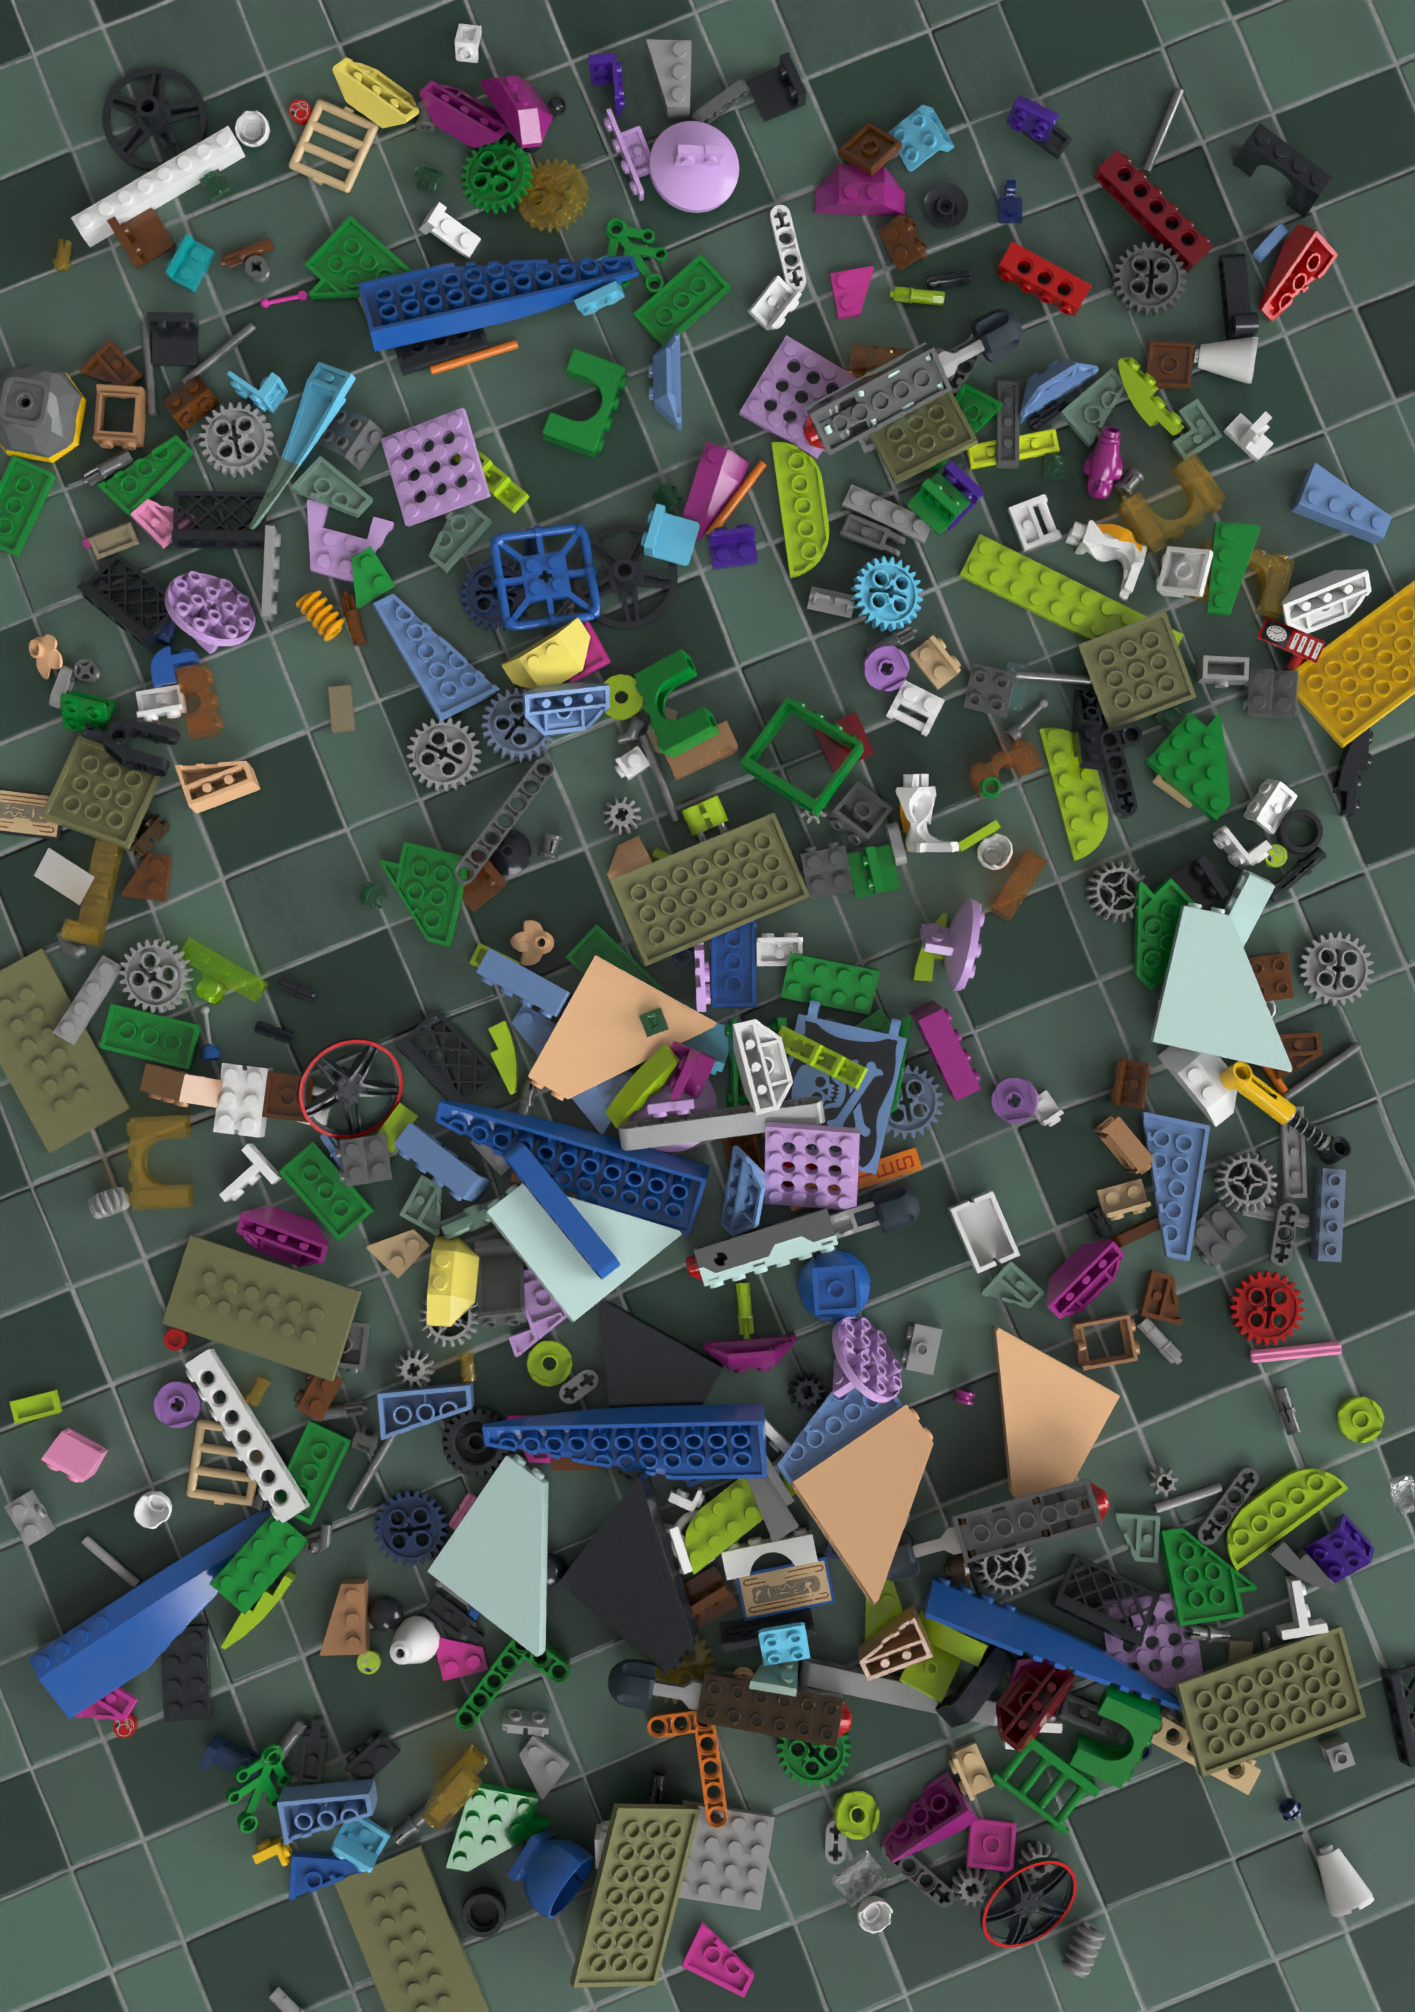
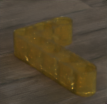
M96 838L89 874L94 876V879L83 898L79 920L66 919L64 922L62 939L97 947L102 945L121 862L122 847Z

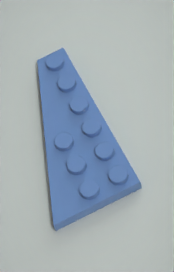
M391 594L373 603V608L439 722L500 692V689L495 684H491L484 674L479 670L477 671L467 662L464 656L441 636L439 637L433 632L426 622L423 623L414 615V612L397 596Z
M524 1004L511 1022L538 1057L556 1027L555 1023ZM628 1070L572 1098L600 1134H604L611 1123L605 1111L624 1085L634 1075Z
M1142 1112L1141 1117L1147 1151L1155 1159L1150 1163L1152 1165L1150 1171L1164 1257L1188 1262L1190 1261L1210 1126Z
M856 1388L840 1398L833 1394L832 1389L776 1466L788 1485H791L796 1479L902 1408L903 1405L897 1396L886 1403H879L867 1398Z

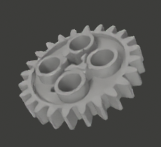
M231 402L228 409L220 405V413L212 410L213 419L206 416L209 425H201L203 430L206 431V433L199 434L200 438L205 440L199 443L200 447L205 449L202 454L204 457H209L207 462L209 465L214 464L213 468L216 471L222 468V473L225 476L230 471L233 478L236 477L237 472L242 477H245V471L247 470L253 475L254 467L259 470L262 469L259 464L261 461L268 463L265 455L273 454L268 449V447L275 446L273 441L269 440L274 437L273 432L268 431L272 426L270 423H265L267 418L265 415L260 416V411L257 408L252 412L250 404L245 409L241 402L238 403L237 408H234ZM233 421H236V433L240 437L238 445L242 456L241 459H238V448L234 443L236 435L232 425ZM244 424H251L249 430L242 431V426ZM229 427L226 434H219L221 428ZM248 446H255L253 452L245 453V450ZM232 449L230 456L223 457L225 450Z
M451 717L447 723L442 720L438 724L431 719V726L429 727L422 723L424 730L416 729L415 731L419 736L417 738L410 737L414 745L407 746L410 751H413L412 754L407 755L408 759L413 760L408 766L416 768L412 774L415 777L421 775L419 778L421 784L427 780L426 787L429 789L435 784V789L438 792L441 786H444L445 791L448 792L450 785L455 790H458L457 783L459 782L466 786L464 779L467 777L472 780L473 777L470 772H478L474 764L481 763V760L476 758V755H480L482 752L479 749H475L480 743L479 741H472L476 736L475 733L467 734L470 729L468 725L461 729L462 722L460 720L453 725ZM436 735H444L445 739L442 744H434L433 739ZM458 744L465 745V751L459 755L455 754L454 747ZM426 745H430L441 752L447 750L451 757L459 759L463 763L458 764L447 757L442 759L437 752L427 749ZM426 755H434L435 760L431 765L423 763ZM449 764L454 765V773L445 775L444 768Z
M1331 932L1326 933V939L1323 935L1317 936L1318 942L1311 940L1310 945L1312 948H1303L1307 955L1299 956L1304 961V964L1297 965L1298 968L1303 969V973L1298 974V977L1305 978V981L1300 985L1309 986L1305 993L1314 992L1313 1000L1321 997V1004H1326L1329 1000L1330 1006H1335L1337 1001L1340 1006H1344L1345 999L1348 1003H1353V996L1361 998L1360 990L1368 991L1364 984L1372 983V980L1367 975L1374 973L1373 970L1368 969V966L1374 964V962L1367 961L1366 959L1371 953H1363L1366 945L1357 946L1359 939L1355 938L1350 941V934H1346L1342 939L1341 932H1337L1334 937ZM1336 949L1339 950L1338 955H1336V952H1335ZM1323 951L1329 954V961L1327 963L1321 959ZM1346 953H1349L1352 957L1350 965L1344 961ZM1332 966L1339 968V972L1336 973V971L1332 970ZM1321 974H1325L1328 981L1325 986L1319 982ZM1344 976L1350 979V985L1347 988L1342 984Z
M161 938L155 939L154 942L152 939H148L145 943L143 941L138 942L137 947H130L131 953L124 955L128 961L120 963L125 967V970L119 972V974L125 976V979L121 980L120 983L127 986L123 989V992L129 991L131 993L128 1000L136 999L135 1007L143 1004V1011L151 1009V1013L158 1012V1010L160 1013H163L167 1009H175V1005L183 1003L181 998L188 997L185 990H190L192 987L187 982L194 980L193 977L188 976V972H191L193 968H186V964L190 960L182 959L185 954L184 951L176 952L178 945L170 947L169 940L162 943ZM151 955H153L156 959L155 965H153L150 961ZM169 968H171L174 972L173 978L169 976ZM139 973L144 977L143 983L139 980ZM157 987L161 988L162 996L158 995Z

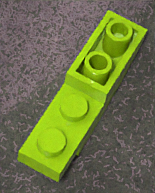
M1121 358L1118 361L1120 376L1127 395L1140 416L1150 427L1157 425L1159 422L1172 435L1179 434L1184 428L1181 424L1182 419L1176 413H1170L1165 408L1166 404L1160 397L1153 396L1159 389L1155 385L1156 380L1148 373L1144 374L1139 369V363L1133 358Z

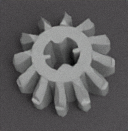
M623 796L622 803H619L618 798L615 797V806L609 802L606 804L611 811H603L604 816L610 817L604 820V824L612 823L609 827L610 832H613L618 827L617 834L621 835L622 829L625 828L626 833L629 835L631 834L629 826H632L634 829L638 828V825L633 820L641 821V816L634 815L639 813L641 809L640 807L632 809L635 805L634 800H631L627 805L626 796ZM623 810L624 814L628 813L625 816V821H621L620 818L619 820L616 819L619 816V811Z
M123 1187L105 1190L91 1196L88 1200L90 1212L96 1219L115 1215L130 1206L128 1194Z
M409 1349L407 1350V1357L403 1354L399 1356L403 1363L398 1362L395 1364L396 1368L402 1369L396 1373V1377L404 1376L400 1382L402 1385L408 1380L410 1381L409 1388H413L416 1381L417 1386L421 1388L423 1381L430 1382L431 1379L427 1374H434L435 1370L428 1368L434 1364V1361L426 1362L425 1360L429 1353L426 1352L421 1357V1349H417L414 1356L413 1351ZM413 1363H415V1366L419 1365L420 1367L417 1374H415V1371L411 1372L410 1370Z
M1037 1840L1036 1847L1028 1843V1851L1021 1849L1023 1857L1019 1858L1018 1862L1022 1864L1041 1857L1056 1858L1057 1854L1055 1850H1050L1049 1844L1046 1843L1042 1846L1041 1842ZM1043 1864L1029 1868L1024 1872L1027 1874L1030 1882L1034 1878L1038 1881L1047 1872L1051 1873L1054 1867L1057 1866Z
M965 1867L966 1871L958 1868L959 1876H952V1881L954 1882L951 1885L952 1892H955V1899L957 1901L962 1900V1904L965 1907L971 1902L975 1908L976 1901L984 1902L983 1896H987L990 1892L987 1888L991 1886V1882L986 1879L987 1873L985 1871L980 1872V1868H973L971 1870L970 1867Z

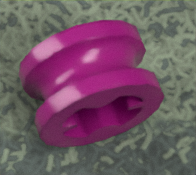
M955 1388L957 1395L953 1397L954 1401L973 1405L972 1397H975L974 1392Z

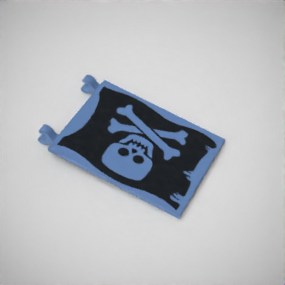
M811 1000L808 1015L798 1014L795 1032L867 1068L868 1071L857 1090L789 1055L788 1065L793 1084L784 1100L821 1097L825 1114V1122L820 1124L821 1126L860 1128L859 1171L876 1174L907 1038L898 1036L901 1020L892 1018L889 1033H880L818 1019L820 1002ZM785 1142L783 1144L784 1147L788 1149H792L795 1147V1145L791 1142ZM808 1144L806 1146L809 1150L818 1149V1146L815 1144ZM839 1146L830 1147V1150L833 1152H840L842 1150Z

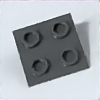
M973 663L963 707L1007 718L1013 688H1016L1018 685L1017 673Z

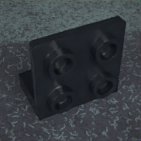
M789 52L780 55V62L776 68L747 80V85L764 122L806 105L807 92Z
M147 312V321L153 328L152 364L154 366H198L199 321L195 315L187 312Z
M1205 855L1198 857L1168 876L1194 903L1202 905L1201 909L1230 894Z

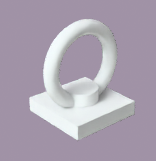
M699 1510L685 1513L677 1520L675 1525L663 1523L680 1574H687L692 1571L684 1546L685 1537L681 1533L685 1525L691 1521Z

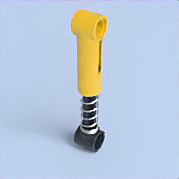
M1238 1061L1221 1072L1220 1081L1226 1089L1237 1090L1280 1124L1288 1123L1292 1126V1130L1296 1129L1300 1132L1299 1135L1303 1134L1306 1137V1141H1312L1314 1143L1313 1146L1317 1147L1318 1155L1325 1164H1335L1351 1154V1146L1344 1137L1337 1136L1334 1138L1329 1134H1323L1322 1129H1316L1314 1123H1308V1118H1302L1301 1113L1296 1112V1106L1256 1077L1247 1063Z

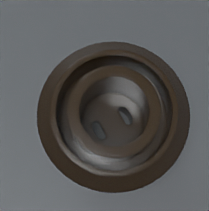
M963 1554L952 1555L946 1560L947 1564L943 1565L946 1578H951L954 1583L967 1584L971 1576L968 1563H965Z

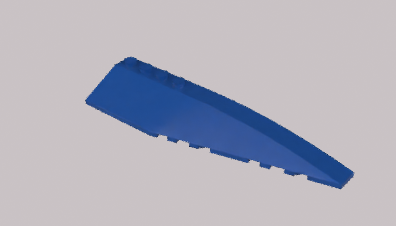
M633 256L603 257L602 261L582 258V261L569 262V258L559 259V262L548 263V259L510 261L509 264L504 265L498 263V261L489 262V265L476 266L475 262H467L466 266H455V263H446L360 282L358 287L374 351L376 352L492 326L573 302L614 281L620 284L638 276L639 273Z
M446 1100L439 1101L435 1122L460 1135L465 1134L473 1139V1142L493 1149V1153L499 1156L520 1140L550 1177L554 1178L559 1188L570 1190L577 1194V1198L583 1201L588 1200L597 1206L676 1229L682 1234L690 1236L710 1165L651 1148L622 1150L620 1139L554 1121Z
M764 1404L593 1409L530 1416L482 1425L485 1446L510 1451L521 1449L527 1451V1454L537 1455V1452L551 1455L550 1458H572V1462L605 1468L616 1466L622 1468V1471L631 1472L632 1469L644 1471L650 1476H655L656 1473L666 1475L667 1479L767 1478Z
M267 1506L266 1511L261 1510L189 1553L28 1658L40 1682L69 1719H72L139 1675L155 1662V1659L170 1646V1643L219 1594L209 1584L210 1581L270 1515L272 1506Z
M938 1575V1578L931 1577L922 1601L926 1618L1022 1656L1023 1652H1026L1032 1660L1042 1662L1044 1659H1047L1048 1663L1055 1668L1066 1670L1067 1667H1070V1671L1073 1674L1107 1686L1112 1682L1121 1691L1128 1693L1130 1689H1133L1134 1693L1141 1698L1152 1700L1153 1697H1156V1701L1159 1704L1181 1711L1178 1697L1105 1650L1061 1628L1020 1612L1011 1603L1003 1602V1604L995 1602L993 1596L986 1593L978 1595L973 1593L972 1588L960 1584L959 1587L953 1585L951 1580L944 1576Z

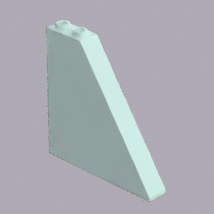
M1188 902V906H1181L1150 1041L1291 1072V1063L1231 916L1224 914L1225 910L1211 907L1210 911L1202 910V905Z
M523 1183L520 1186L514 1184L506 1191L507 1196L501 1201L499 1198L492 1201L487 1206L489 1210L486 1212L491 1222L571 1323L682 1235L679 1230L568 1197L620 1262L618 1268L601 1280Z
M506 1455L427 1572L538 1657L546 1650L549 1482L544 1479L545 1475L540 1470L528 1467L526 1465L527 1461L520 1455Z

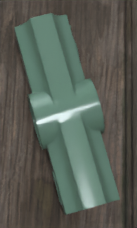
M505 1195L499 1196L497 1198H499V1200L501 1201L503 1198H505ZM495 1199L483 1204H475L462 1210L460 1214L440 1221L446 1239L450 1240L466 1232H474L490 1225L491 1220L486 1215V1212L489 1210L487 1206Z

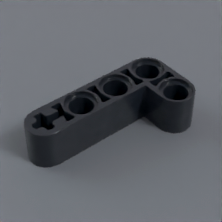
M1245 254L1220 255L1218 269L1226 341L1254 337L1258 332L1259 318L1257 312H1251Z
M1136 724L1108 729L1100 734L1104 759L1102 770L1113 812L1120 819L1130 817L1138 808L1123 750L1133 747L1142 739L1143 732ZM1126 731L1134 733V741H1129L1126 738ZM1104 736L1112 738L1113 746L1109 747L1104 744ZM1110 758H1115L1118 761L1119 767L1117 769L1109 765ZM1115 780H1120L1124 783L1123 791L1115 788ZM1127 794L1125 798L1121 797L1120 799H1118V797ZM1121 805H1129L1130 809L1127 811L1121 809Z
M991 1644L986 1649L979 1666L973 1667L957 1691L944 1697L941 1704H937L935 1711L951 1728L968 1723L976 1716L1011 1667L1015 1658L1007 1650Z

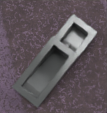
M1281 1539L1266 1549L1279 1564L1298 1578L1332 1592L1337 1590L1335 1585L1302 1549H1299L1294 1554Z

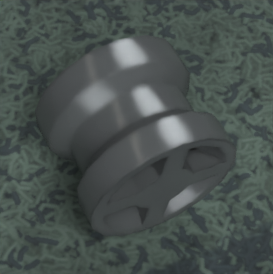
M254 255L245 262V271L251 281L256 284H263L269 280L271 271L263 257Z
M80 659L74 665L73 671L77 679L90 685L99 681L101 669L93 661Z

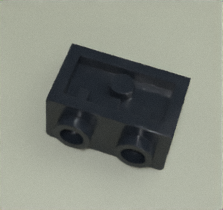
M382 1730L377 1735L372 1733L363 1742L365 1746L360 1751L355 1749L346 1758L348 1762L345 1769L347 1772L351 1769L360 1780L372 1779L401 1750Z

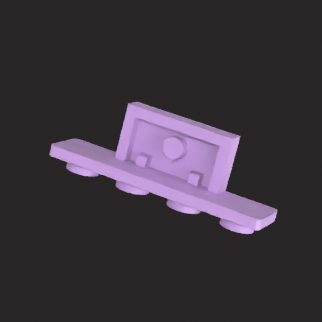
M608 108L606 109V118L603 119L608 132L613 134V147L616 153L620 152L623 160L620 162L625 175L629 174L631 182H629L633 196L637 195L639 201L644 200V190L639 178L650 174V150L640 126L620 133L612 110Z

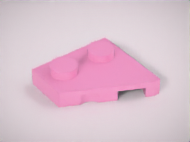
M147 499L131 513V517L163 549L172 542L174 508L161 506L157 502ZM185 517L179 522V529H187L193 523Z

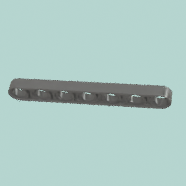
M540 758L535 761L457 864L453 872V878L458 884L468 885L474 880L549 780L554 771L553 763L549 759ZM540 764L546 765L549 768V773L545 775L540 774L537 771V766ZM527 781L533 782L536 785V790L533 792L526 791L524 783ZM515 798L520 799L523 802V807L521 809L513 808L511 800ZM500 816L508 817L510 825L506 827L501 826L498 823V818ZM492 833L497 837V842L489 844L485 841L484 836ZM473 851H480L483 853L484 859L476 862L472 859L471 853ZM462 868L468 869L471 874L470 878L466 880L461 879L458 876V870Z

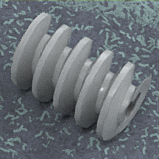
M1084 1921V1927L1076 1926L1077 1931L1081 1935L1073 1934L1072 1936L1077 1944L1069 1943L1068 1945L1073 1950V1953L1065 1952V1956L1070 1960L1061 1961V1964L1069 1972L1081 1978H1086V1975L1090 1974L1091 1969L1089 1966L1094 1965L1095 1961L1093 1958L1098 1956L1097 1949L1102 1947L1100 1940H1104L1106 1934L1100 1928Z

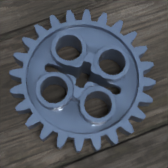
M515 688L512 695L507 689L505 697L498 693V701L491 699L490 705L492 707H485V712L488 715H482V720L487 722L481 724V729L487 730L483 733V738H490L487 746L495 745L493 753L502 751L501 758L503 759L508 754L510 755L511 762L515 756H518L519 762H522L523 756H526L531 761L532 753L539 757V749L546 751L547 746L545 743L551 744L552 738L549 736L553 735L544 736L537 729L530 727L529 721L526 718L524 719V711L519 714L512 711L514 706H520L523 709V693L519 694L517 688ZM524 719L522 727L518 726L511 737L505 740L504 738L514 730L515 723L520 724ZM499 722H505L508 728L500 730L496 725ZM522 737L526 742L518 745L514 742V739Z
M907 1065L902 1077L907 1098L913 1101L909 1105L912 1122H908L905 1106L899 1103L903 1101L900 1089L897 1110L903 1112L904 1118L900 1122H895L891 1119L890 1114L886 1128V1134L891 1130L894 1131V1138L899 1133H902L903 1140H905L907 1133H910L912 1138L915 1139V1132L917 1131L924 1136L923 1128L931 1131L932 1127L929 1123H938L934 1115H942V1112L937 1107L943 1106L944 1103L937 1101V1098L942 1097L943 1093H936L935 1091L940 1085H932L934 1077L925 1078L927 1071L925 1070L922 1074H919L917 1066L912 1072L909 1065ZM911 1083L921 1085L922 1090L919 1094L913 1095L909 1092L908 1087ZM923 1105L927 1110L926 1115L923 1117L915 1116L913 1113L914 1107Z

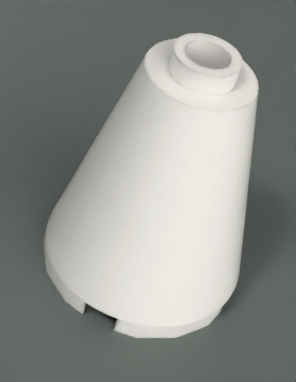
M1258 337L1201 344L1200 349L1195 350L1194 363H1198V368L1246 384H1252Z
M412 1616L402 1621L395 1631L390 1648L392 1660L397 1664H417L431 1659L436 1654L440 1639L439 1632L437 1633L434 1623L422 1616Z
M1332 1844L1319 1849L1320 1853L1317 1855L1328 1910L1332 1917L1348 1915L1352 1913V1909L1358 1907L1360 1910L1374 1901L1372 1892L1338 1847H1333Z

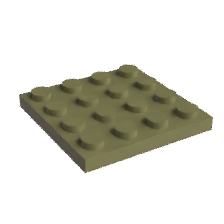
M952 391L939 396L869 434L895 485L978 444V440Z
M1166 611L1077 645L1108 729L1126 725L1196 698Z
M78 736L41 817L46 821L129 850L162 777L123 767L104 751L102 744Z

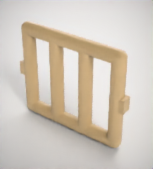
M319 99L316 101L290 159L289 168L312 178L316 184L322 186L324 183L349 193L379 127L373 121L354 114L355 112L351 108L345 106L343 109ZM322 111L368 129L363 141L319 123L318 120ZM313 131L358 149L354 161L309 143ZM304 151L348 169L349 173L345 182L299 163Z
M204 1419L198 1420L186 1495L191 1498L212 1500L214 1504L218 1505L232 1503L252 1506L256 1497L258 1483L256 1480L252 1481L246 1472L200 1466L202 1452L232 1457L237 1456L234 1452L236 1447L203 1443L205 1429L222 1432L224 1428L220 1422ZM243 1430L241 1433L242 1435L250 1436L247 1430ZM255 1450L253 1459L260 1463L262 1453L259 1450ZM198 1475L248 1482L247 1494L243 1496L196 1489Z

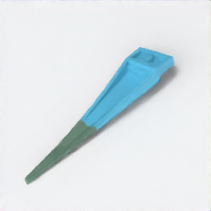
M321 362L317 363L307 379L296 418L281 459L250 524L252 531L260 524L345 403L346 399L344 397L356 379L351 373Z

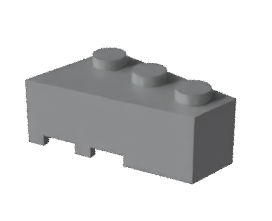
M646 39L647 55L650 59L667 119H690L691 40Z

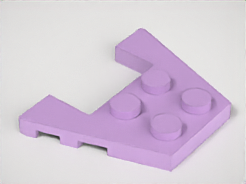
M308 499L310 570L314 573L353 583L351 557L369 546L376 552L383 544L389 531L391 532L394 523L373 517L367 539L326 529L323 527L329 506Z
M702 942L694 945L697 1012H706V1004H711L710 984H705V982H710L709 962H704V945Z
M524 1270L526 1317L531 1329L509 1337L515 1357L520 1356L567 1318L530 1270Z

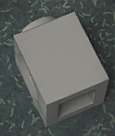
M1340 1734L1318 1742L1325 1763L1333 1772L1356 1765L1348 1742Z

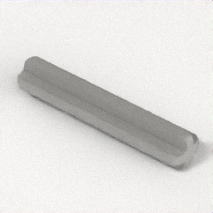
M1265 1206L1263 1210H1260L1257 1207V1212L1251 1213L1248 1207V1212L1242 1215L1274 1222L1276 1208ZM1282 1210L1286 1216L1285 1221L1289 1222L1287 1216L1290 1211ZM1299 1213L1297 1227L1307 1228L1310 1222L1309 1216Z

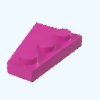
M701 1921L683 1958L681 1967L745 1997L754 1978V1972Z

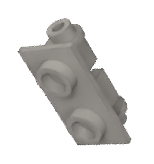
M812 586L807 609L851 618L855 605V600L851 599V597L854 595Z
M505 1709L502 1731H507L506 1733L523 1734L524 1728H528V1735L544 1737V1734H549L551 1713Z

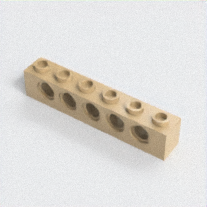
M1162 1709L1160 1712V1716L1163 1717L1162 1723L1158 1730L1155 1729L1153 1731L1151 1743L1196 1767L1192 1748H1187L1189 1737L1184 1720L1179 1722L1174 1719L1175 1716L1172 1713ZM1175 1728L1176 1733L1172 1737H1167V1731ZM1251 1759L1238 1764L1233 1770H1228L1227 1768L1210 1775L1249 1795L1261 1769L1256 1764L1257 1760Z

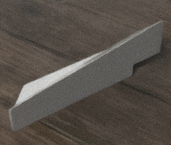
M767 1457V1478H747V1481L773 1541H776L798 1528L799 1525L786 1507L794 1502V1499Z

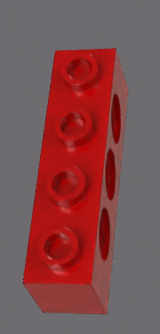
M1014 242L1010 244L996 272L1005 282L1015 283L1025 293L1035 294L1042 302L1055 305L1066 315L1076 316L1092 286ZM1024 267L1028 273H1020L1018 268ZM1044 278L1048 284H1040L1037 279ZM1064 289L1067 295H1060L1057 290Z

